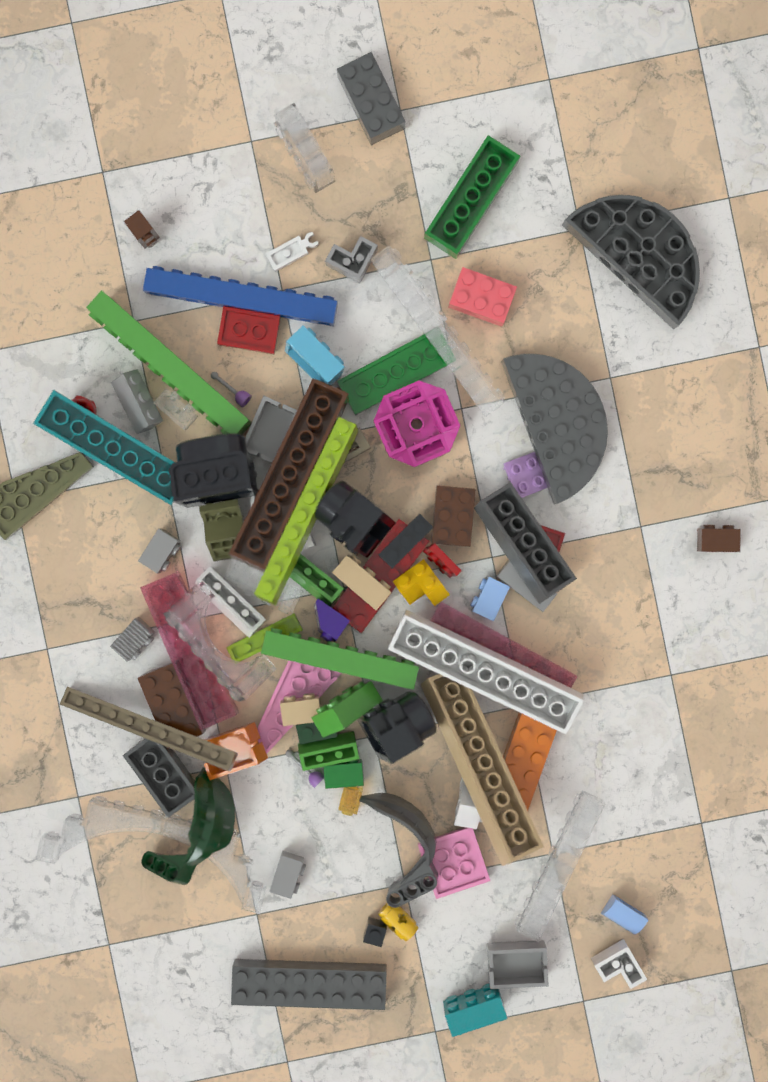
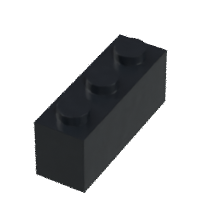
M419 514L378 555L393 568L434 527Z

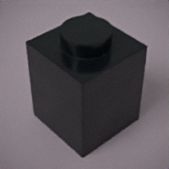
M368 917L363 942L382 947L387 926L379 919Z

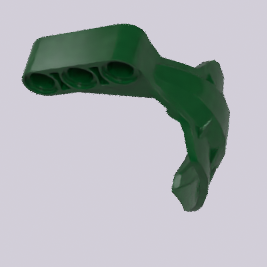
M202 767L194 782V812L188 833L191 847L187 851L188 853L182 855H163L147 851L142 856L141 864L145 869L169 882L187 885L192 878L196 866L207 859L212 853L227 847L232 839L235 823L233 797L227 786L219 778L209 780L205 767Z

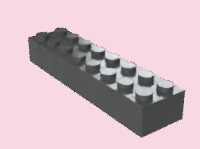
M235 959L232 966L231 1005L385 1010L387 964Z

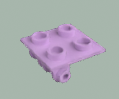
M535 452L503 464V469L508 476L507 480H510L521 498L548 488Z

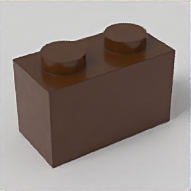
M140 210L123 221L144 249L147 247L151 248L158 242L159 235Z
M703 525V529H697V551L740 552L741 529H734V525H723L722 529H715V525Z

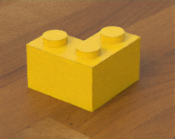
M424 559L393 581L409 605L425 594L434 606L450 596Z

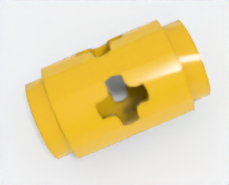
M386 903L378 913L380 920L405 942L419 928L416 925V921L401 907L394 908Z

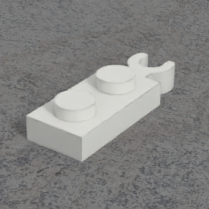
M313 232L306 234L303 240H301L300 236H297L266 253L275 272L308 255L307 248H316L319 245L318 241L314 243L309 242V239L314 236Z

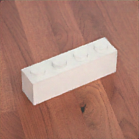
M211 567L196 579L194 586L247 637L250 638L265 622L266 619Z

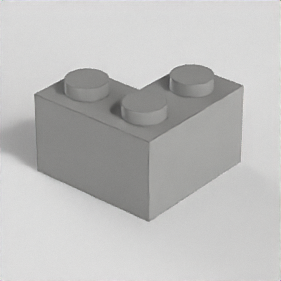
M362 236L357 241L352 253L334 244L325 260L326 266L360 284L378 251V245Z

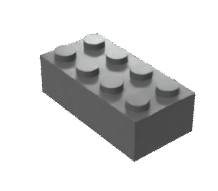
M372 52L337 68V77L370 145L405 129L406 121Z
M145 738L122 755L168 818L194 800L195 779L173 749H167L166 746Z

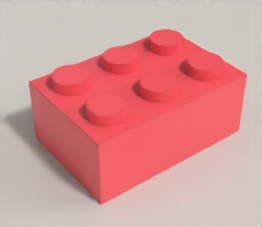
M462 267L448 308L502 327L517 286Z

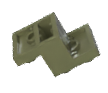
M238 499L199 506L200 515L204 522L205 542L213 562L232 559L229 552L245 520Z

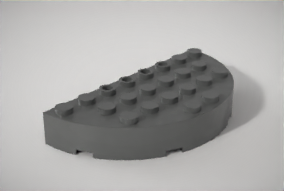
M612 195L598 198L579 207L564 220L562 226L673 330L682 323L691 310L698 291L700 267L697 250L693 246L690 234L674 214L660 204L642 199V197Z
M520 354L503 358L501 363L554 504L561 503L578 493L591 480L601 464L608 436L607 419L603 403L589 380L576 368L562 360L540 354Z

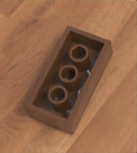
M177 661L137 678L155 721L196 737L204 734L206 729Z

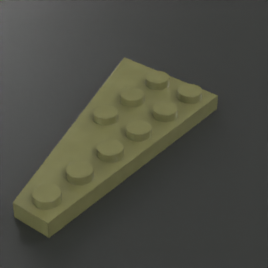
M79 452L32 472L2 482L0 484V536L4 540L9 539L94 468L85 455Z

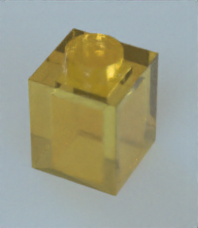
M343 787L338 810L342 811V814L348 816L357 815L360 804L359 799L362 796L363 788Z

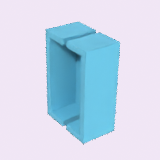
M303 325L286 341L285 352L311 378L332 386L342 376L345 368L344 362L340 357L334 356L330 352V348L326 343L320 342L316 338V334L312 329L306 328Z

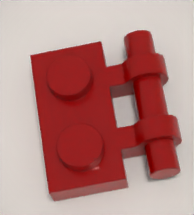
M435 543L423 550L428 556L427 559L430 562L433 561L440 568L439 571L442 574L445 573L449 578L458 576L462 571Z

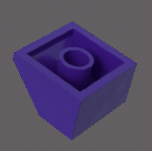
M317 599L314 604L318 632L321 633L320 637L326 642H335L350 620L320 599Z

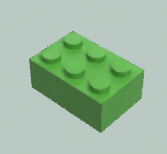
M361 681L354 685L353 688L350 686L342 691L343 694L329 700V704H324L316 709L317 714L311 718L322 737L345 729L383 701L372 681L367 683Z

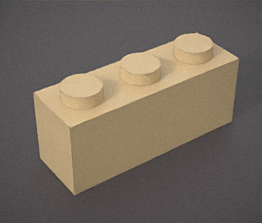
M353 554L351 557L346 555L332 573L377 610L391 594L389 590L391 586L384 580L379 582L374 578L376 574L370 568L364 569L360 566L361 561Z

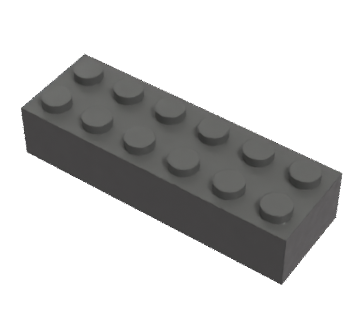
M511 482L481 500L474 507L539 604L577 579Z

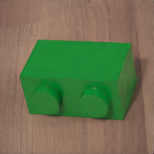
M362 759L324 766L325 789L364 786Z

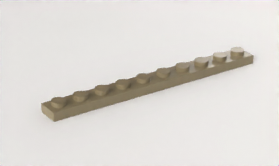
M70 687L66 688L60 702L62 706L231 772L238 755L237 752Z

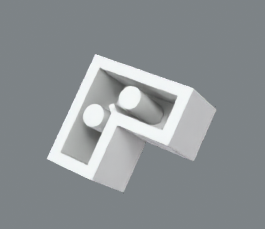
M461 778L454 825L477 829L479 822H482L464 780Z
M624 939L591 958L604 982L621 973L630 989L647 980Z

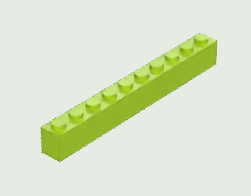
M338 417L254 592V595L259 599L276 606L317 520L315 518L316 507L325 493L333 486L359 432L355 423Z

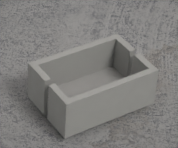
M263 396L245 439L248 453L257 457L261 454L260 458L272 463L297 410L284 404L281 409L280 402Z
M544 940L487 943L490 989L549 986L548 968L546 966L548 965L547 947Z

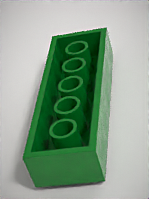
M488 135L426 230L424 239L457 259L515 169L521 156Z

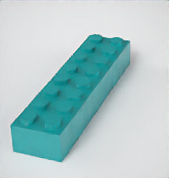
M56 390L52 391L34 420V425L169 505H172L173 496L169 469L174 461Z

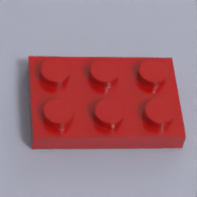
M223 306L217 345L274 355L281 316Z

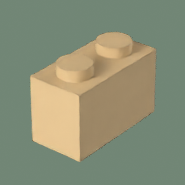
M314 693L303 694V697L295 698V695L285 696L284 700L280 701L283 726L313 723L311 717L317 714L316 709L320 707L319 695L315 696Z

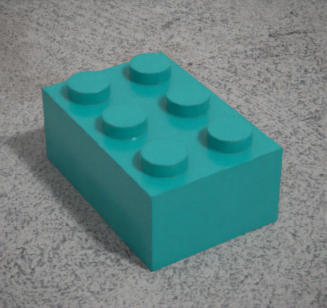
M489 983L477 990H467L459 996H449L443 1001L444 1014L452 1037L508 1019L499 989H490Z

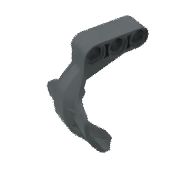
M374 793L360 796V802L392 818L410 830L425 849L424 855L400 881L389 887L386 896L387 904L397 908L435 889L438 881V872L432 860L435 855L437 842L432 826L424 814L412 803L390 793ZM430 876L434 880L427 881L425 877ZM409 885H414V886H416L417 888H416V889H410L408 886H409ZM397 893L400 897L395 898L391 894Z

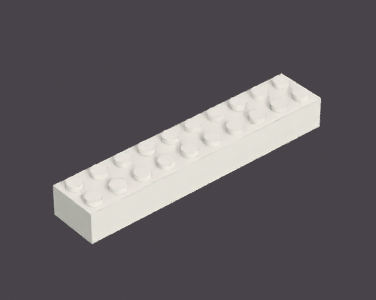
M407 609L388 647V650L564 734H567L584 702L582 693Z

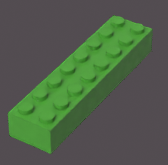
M275 628L266 631L261 654L414 690L419 667L414 666L415 662L402 659L401 662H397L396 657L383 655V658L377 657L376 652L367 650L363 654L358 652L359 648L346 646L345 649L339 648L340 644L329 641L325 645L320 643L321 639L308 637V640L301 639L300 634L291 632L287 636L282 634L283 630Z

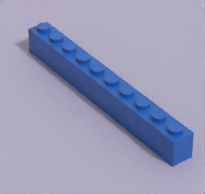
M159 266L146 268L143 291L149 295L218 307L226 306L279 315L281 318L333 327L338 302L331 296L319 298L309 292H304V295L296 294L297 291L285 289V292L279 291L274 286L261 288L256 283L248 282L247 285H244L234 279H228V282L221 281L220 277L209 276V278H204L201 274L193 272L187 275L177 269H172L169 272L164 271V268Z

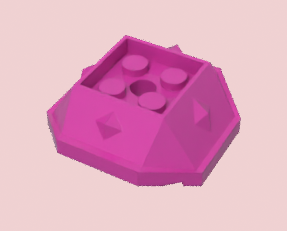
M416 381L383 396L373 421L388 456L412 467H417L450 452L460 428V423L445 389L422 381ZM415 419L422 422V427L418 430L413 429L411 426V422Z

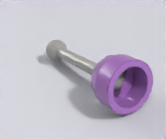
M217 372L211 373L212 379H217L235 394V401L238 405L244 407L250 401L252 396L248 392H237L221 379Z
M287 750L286 756L291 757L302 768L300 760L293 755V751ZM305 771L309 774V783L314 788L324 779V775L318 771Z

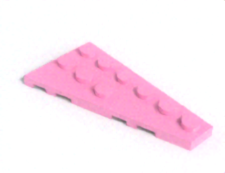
M288 660L257 728L261 737L258 739V742L263 743L266 753L293 726H283L280 701L284 700L285 696L295 695V698L303 697V694L314 693L315 696L319 695L320 698L342 673Z

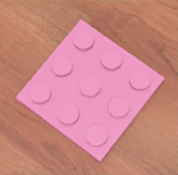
M464 827L436 837L435 855L432 860L438 872L437 886L433 889L436 899L490 881L472 828ZM419 842L418 847L421 856H423L425 849L421 846Z

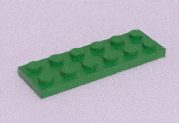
M438 326L337 382L341 390L349 394L348 403L356 416L380 403L383 396L416 381H421L457 360Z

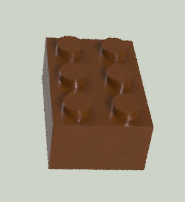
M436 486L432 544L471 547L476 489Z

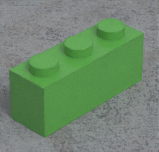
M300 554L290 578L316 599H320L331 607L344 588Z
M354 731L338 734V737L305 744L298 743L303 771L359 759Z

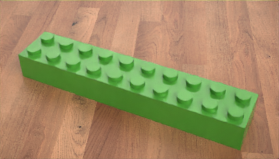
M102 290L86 307L90 311L89 316L101 326L105 324L103 328L115 338L119 336L118 341L130 351L133 349L134 352L132 354L144 364L148 362L149 365L147 367L159 377L162 374L164 376L162 380L173 389L177 387L179 389L177 393L189 402L191 400L193 402L191 406L203 415L205 412L208 415L206 419L214 426L218 427L220 425L222 427L220 431L223 434L236 433L243 435L251 426L252 422Z

